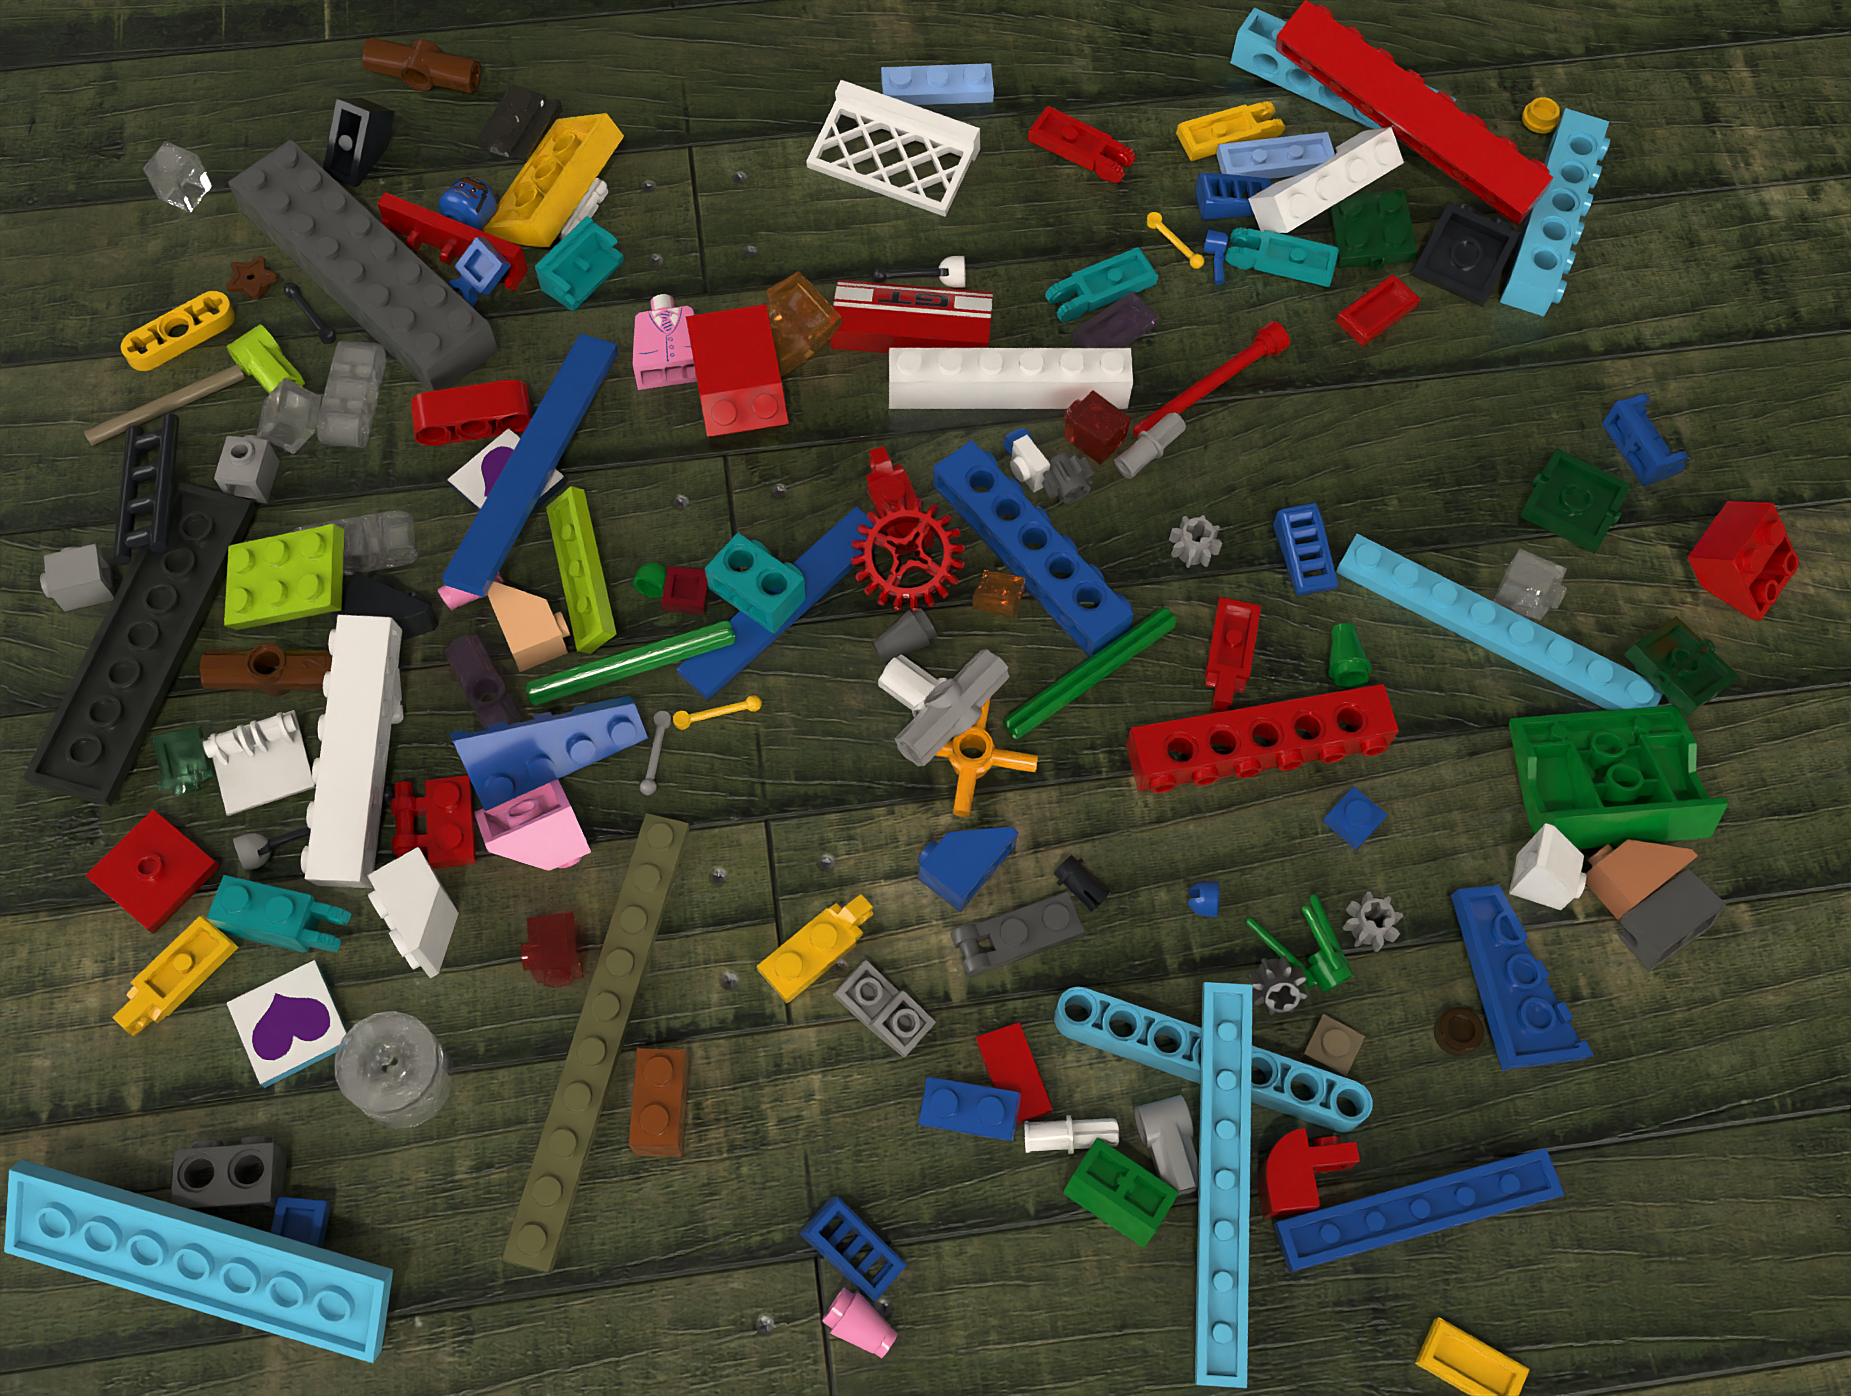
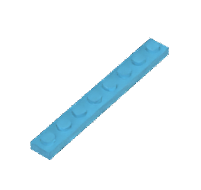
M1356 534L1336 570V573L1606 710L1656 707L1663 695L1649 679L1359 534Z
M1204 982L1202 990L1195 1384L1204 1386L1247 1388L1253 985Z

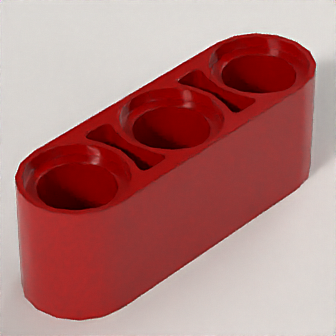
M502 380L417 394L411 400L414 439L417 443L425 446H440L499 437L508 428L514 434L522 433L532 419L529 387L526 383L519 380Z

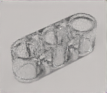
M342 340L337 343L317 422V435L321 445L365 448L367 445L386 366L385 349L382 344Z
M389 511L304 525L292 531L296 532L333 523L343 528V576L354 574L355 572L362 573L404 566L418 558L414 517L403 511Z

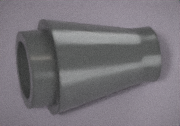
M921 608L913 612L908 609L879 638L872 641V645L885 664L901 654L906 655L931 646L930 641L938 635Z

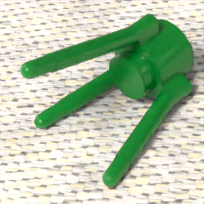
M1311 894L1309 897L1314 913L1309 905L1302 907V912L1308 921V925L1321 948L1319 952L1307 959L1311 965L1309 969L1252 917L1246 919V924L1280 957L1283 955L1287 956L1292 968L1301 966L1307 979L1305 984L1308 989L1318 984L1324 994L1354 976L1349 967L1350 963L1339 946L1325 910L1316 894Z

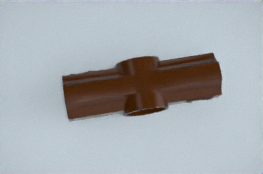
M367 38L363 46L362 62L366 71L399 77L412 89L428 91L432 85L468 93H476L480 85L481 66L479 60L443 53L431 41L418 39L410 46L378 38Z
M271 643L260 644L252 650H206V653L201 655L199 666L201 684L205 689L262 690L267 695L275 697L282 696L291 690H323L324 676L327 671H331L333 655L329 651L282 650L276 644ZM278 666L274 672L265 674L271 667Z

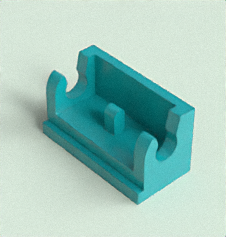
M586 216L535 265L541 290L574 312L624 262L623 254L613 248L618 242L617 239L594 223L593 219Z

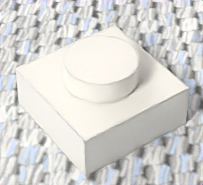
M1028 435L1013 442L1012 458L1010 461L1011 470L1020 482L1025 481L1034 493L1043 488L1042 482L1045 480L1043 473L1049 471L1050 463Z

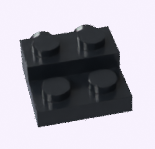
M1448 202L1413 270L1412 276L1483 307L1521 233L1514 231V227L1506 221L1500 219H1493L1491 221L1478 215V211L1469 205L1462 203L1454 205Z

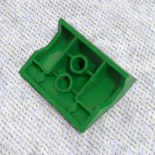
M1673 705L1510 719L1509 728L1526 817L1534 835L1546 823L1555 826L1577 849L1604 847L1607 844L1610 846H1620L1628 839L1654 843L1711 838L1728 806L1725 797L1709 798L1696 773L1697 743L1679 708Z

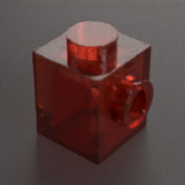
M1092 390L1082 401L1079 399L1075 400L1067 409L1064 415L1066 425L1063 438L1102 465L1126 440L1131 417Z
M565 912L526 918L528 942L521 943V959L524 971L530 970L538 984L544 983V986L551 988L567 986L572 983V979L584 978L580 926L574 913Z

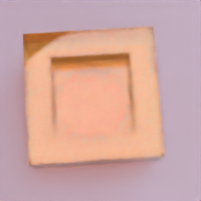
M985 570L973 595V609L1014 617L1025 591V578Z

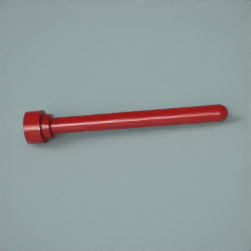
M1276 321L1267 323L1257 331V336L1253 340L1254 343L1136 424L1133 428V435L1137 438L1140 432H1148L1168 413H1182L1261 356H1277L1290 346V339L1286 330Z

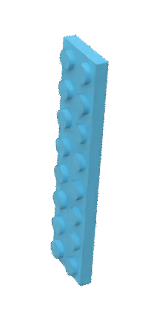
M21 1159L9 1170L5 1253L370 1363H374L382 1351L393 1269Z

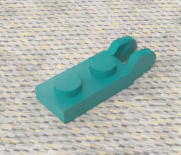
M1245 227L1233 229L1230 242L1235 247L1231 246V248H1228L1225 255V261L1230 266L1232 265L1244 270L1254 267L1255 270L1325 287L1330 286L1339 252L1338 247L1268 230L1262 232L1250 228L1246 229Z
M1137 247L1072 273L1071 277L1048 288L1045 297L1049 303L1055 304L1068 300L1075 292L1079 297L1063 303L1057 309L1056 315L1062 323H1066L1081 317L1087 310L1088 312L1156 285L1158 275L1141 249Z

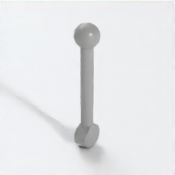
M658 711L654 715V724L657 727L646 779L640 783V791L647 796L654 794L657 790V784L654 779L665 729L669 728L672 723L671 716L667 711Z

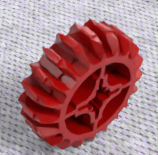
M899 498L897 502L899 511L892 513L890 505L885 502L881 504L882 512L885 515L884 518L880 519L873 511L867 514L870 523L874 526L872 529L861 524L857 527V532L867 539L866 541H852V548L856 551L864 552V555L852 557L851 564L856 567L865 566L866 569L859 571L855 578L857 582H864L868 579L872 580L864 590L867 596L873 595L878 589L882 591L878 598L880 606H884L891 596L895 598L894 611L900 612L903 600H910V609L913 612L918 609L917 599L923 597L927 607L931 608L934 606L932 592L935 591L943 599L948 597V591L942 585L944 581L954 586L958 584L959 579L950 573L949 570H963L964 568L963 561L952 558V555L964 553V545L950 543L960 536L959 528H952L948 531L944 530L951 522V517L946 514L936 521L934 517L937 514L938 506L932 504L928 508L927 513L924 514L921 512V499H915L913 510H906L905 499ZM898 524H918L905 538H895L891 535L886 536L883 534L886 530ZM929 530L937 537L943 550L941 566L933 562L932 558L927 556L922 549ZM916 541L915 556H919L920 561L908 560L906 565L903 564L900 569L899 561L901 560V555L896 554V549L907 551ZM875 545L882 548L894 561L886 581L878 574L873 564ZM911 572H920L933 576L929 582L918 587H898L905 576Z

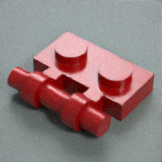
M469 775L425 780V797L419 798L413 797V785L411 782L401 781L394 784L395 798L390 801L391 816L396 817V836L392 837V853L397 855V858L419 847L423 854L428 853V862L433 869L477 864L474 793ZM426 816L427 834L415 835L414 817Z

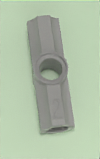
M988 649L980 650L954 678L947 679L933 689L924 700L926 707L894 738L897 742V748L902 755L917 766H925L952 737L964 733L974 725L982 714L980 708L1010 677L1008 666L1004 661Z

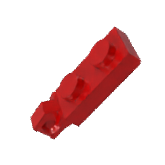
M884 446L869 450V465L873 473L866 474L867 492L880 519L885 517L881 504L885 502L890 505L892 513L899 511L897 505L899 498L905 499L906 510H913V504L917 497L901 464L892 467L891 460ZM902 523L886 530V536L891 535L895 538H905L918 524ZM930 530L925 537L922 549L932 547L934 544V538ZM916 541L907 551L896 549V554L903 556L915 552Z
M1219 597L1204 675L1206 677L1205 686L1215 688L1211 711H1229L1234 692L1242 694L1244 692L1245 685H1247L1250 678L1261 605Z

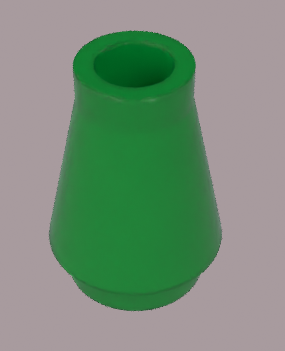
M1351 623L1338 624L1331 629L1332 642L1329 676L1340 688H1357L1369 680L1372 666L1357 635L1356 626Z

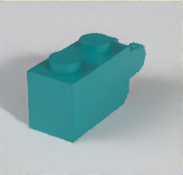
M223 875L207 919L228 936L301 953L308 952L310 947L337 952L342 940H339L332 934L317 932L316 929L319 921L322 920L336 925H347L352 913L336 906L319 903L309 894Z

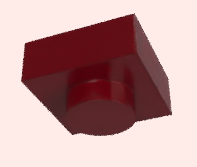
M668 566L661 603L663 611L705 615L709 594L705 570Z

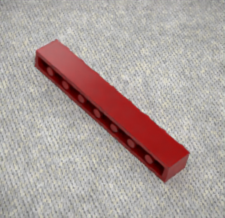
M1305 0L1276 35L1277 52L1382 128L1392 127L1394 136L1515 225L1519 226L1549 189L1553 177L1549 174L1550 171L1546 165L1534 158L1527 159L1518 152V147L1513 141L1505 136L1498 138L1488 131L1487 125L1481 118L1471 113L1466 115L1456 108V103L1446 93L1441 91L1436 93L1425 85L1424 79L1417 72L1411 69L1405 71L1394 63L1395 60L1389 52L1380 47L1374 49L1364 41L1363 35L1357 29L1349 25L1344 27L1335 21L1333 14L1321 4H1316L1315 6L1308 0Z

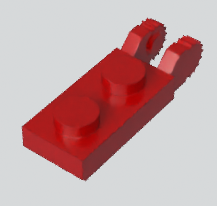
M1046 106L1028 131V141L1088 170H1095L1101 179L1108 180L1113 184L1120 182L1124 177L1123 167L1131 166L1136 159L1131 148L1112 139L1111 135L1050 106Z

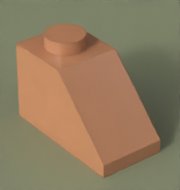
M1629 839L1615 850L1607 844L1588 860L1593 867L1586 873V885L1619 920L1625 913L1637 906L1684 869L1698 855L1688 848Z

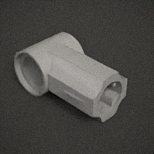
M1182 1095L1135 1106L1134 1115L1138 1133L1144 1147L1150 1149L1158 1178L1180 1192L1178 1196L1199 1190V1163L1191 1140L1193 1136L1192 1120Z

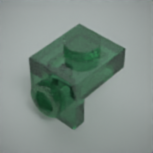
M201 726L152 737L162 777L161 781L156 782L158 790L172 788L174 796L202 790L200 781L214 778L209 758L203 746V741L205 740Z

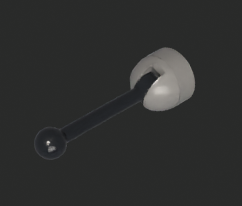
M307 826L271 840L257 833H248L233 838V842L245 872L264 865L270 858L272 848L310 835L311 829Z

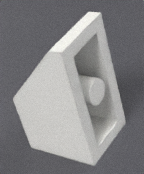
M1545 823L1517 854L1509 894L1562 910L1574 898H1580L1584 890L1587 878L1586 873L1581 872L1584 855L1555 826Z

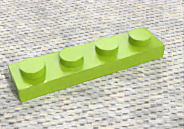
M570 486L551 502L546 509L577 652L591 654L617 633L584 489Z

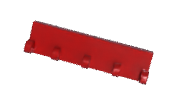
M386 192L377 203L382 216L380 222L391 232L395 231L408 236L406 246L413 251H417L422 243L442 250L440 261L450 265L456 256L462 257L476 237H484L511 264L504 276H507L504 283L505 288L512 291L516 290L528 272L521 246Z

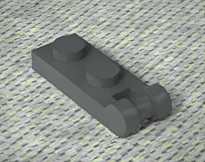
M1065 892L977 924L964 925L952 931L950 935L955 948H960L965 960L961 964L966 976L974 977L1084 937L1085 930L1069 892ZM988 939L993 951L981 953L977 942Z

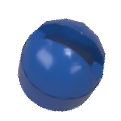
M1217 881L1197 882L1190 888L1188 894L1193 898L1189 899L1187 903L1195 914L1203 917L1218 918L1220 883Z

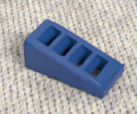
M1199 173L1195 193L1201 219L1212 220L1254 216L1249 200L1244 199L1242 193H1247L1248 198L1256 195L1255 192L1262 191L1271 186L1270 178ZM1228 194H1234V198L1229 197Z
M1312 503L1279 510L1274 520L1273 528L1296 595L1302 596L1337 589L1338 582L1317 504ZM1310 538L1311 541L1304 544H1295L1297 540ZM1316 555V559L1299 560V557ZM1320 569L1322 575L1303 577V572Z
M838 1196L829 1198L799 1232L818 1253L874 1303L907 1265ZM837 1216L842 1222L825 1239L820 1233ZM850 1230L854 1231L857 1236L840 1254L835 1249L836 1245ZM867 1243L872 1249L854 1268L849 1261ZM881 1256L886 1261V1264L868 1282L863 1275Z

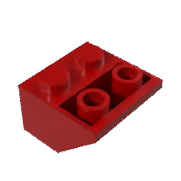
M1727 501L1688 555V560L1702 588L1747 617L1757 621L1762 620L1800 565L1798 555L1792 547L1785 531L1784 523L1781 521L1774 503Z

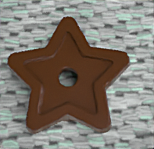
M258 256L249 263L232 262L231 268L234 277L226 287L228 292H241L244 296L257 300L268 292L271 284L278 281V277L276 274L266 270V259L263 256Z

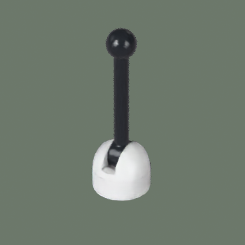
M965 256L947 257L940 263L938 269L886 270L884 267H876L872 272V277L876 282H883L887 278L939 276L941 282L947 287L963 288L966 286Z

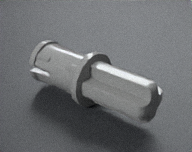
M1176 412L1168 413L1148 432H1140L1137 437L1138 440L1114 459V464L1118 471L1124 477L1132 479L1151 460L1162 457L1163 449L1186 428V423L1182 420L1181 416Z

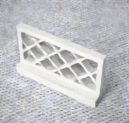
M841 80L835 91L836 101L806 161L807 168L946 217L971 160L975 161L980 151V128ZM842 114L856 119L859 127L839 134L836 124ZM884 129L890 131L893 139L874 146L868 133ZM863 136L868 149L849 156L844 143ZM915 140L925 144L927 152L908 158L903 145ZM839 145L844 157L832 163L820 159L824 150ZM897 148L903 161L884 168L878 155ZM948 153L962 157L957 166L944 171L937 158ZM873 157L878 171L867 175L856 172L853 164ZM932 160L937 174L918 180L913 167ZM906 169L908 170L913 183L900 188L891 185L888 176ZM942 182L946 193L942 201L939 202L926 197L923 189Z

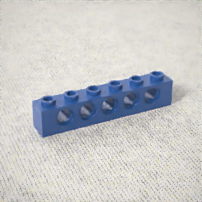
M971 440L933 466V487L1089 658L1130 630L1134 614L1128 600L1120 593L1115 594L1107 586L1101 571L1094 564H1087L1080 557L1074 542L1067 535H1060L1054 529L1047 513L1040 506L1034 507L1028 501L1020 484L1014 478H1007L1001 472L996 459L988 450H981ZM986 487L989 490L986 492H978L974 490V488ZM1012 515L1016 519L1006 521L1001 519L1000 516ZM1029 543H1036L1041 545L1042 548L1033 550L1029 549L1025 545ZM1055 572H1064L1068 574L1070 577L1066 579H1058L1054 577L1052 574ZM1090 601L1096 604L1097 607L1086 609L1080 606L1079 603Z

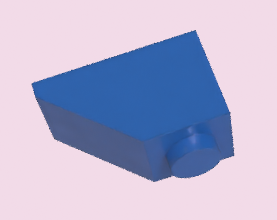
M1013 827L948 832L939 843L935 840L931 841L918 858L920 863L919 881L961 912L1015 848L1018 831Z

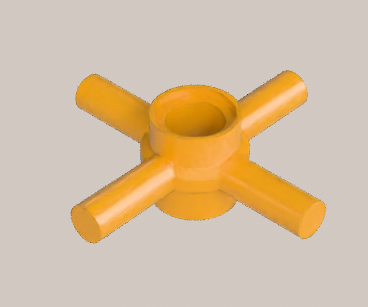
M991 697L980 708L982 714L976 723L964 733L954 737L952 741L949 740L935 755L949 758L954 771L959 775L953 807V814L959 817L970 816L976 779L984 776L992 766L1036 773L1038 755L995 748L991 736L985 731ZM967 748H976L983 755L979 758L971 759L964 756L962 751Z

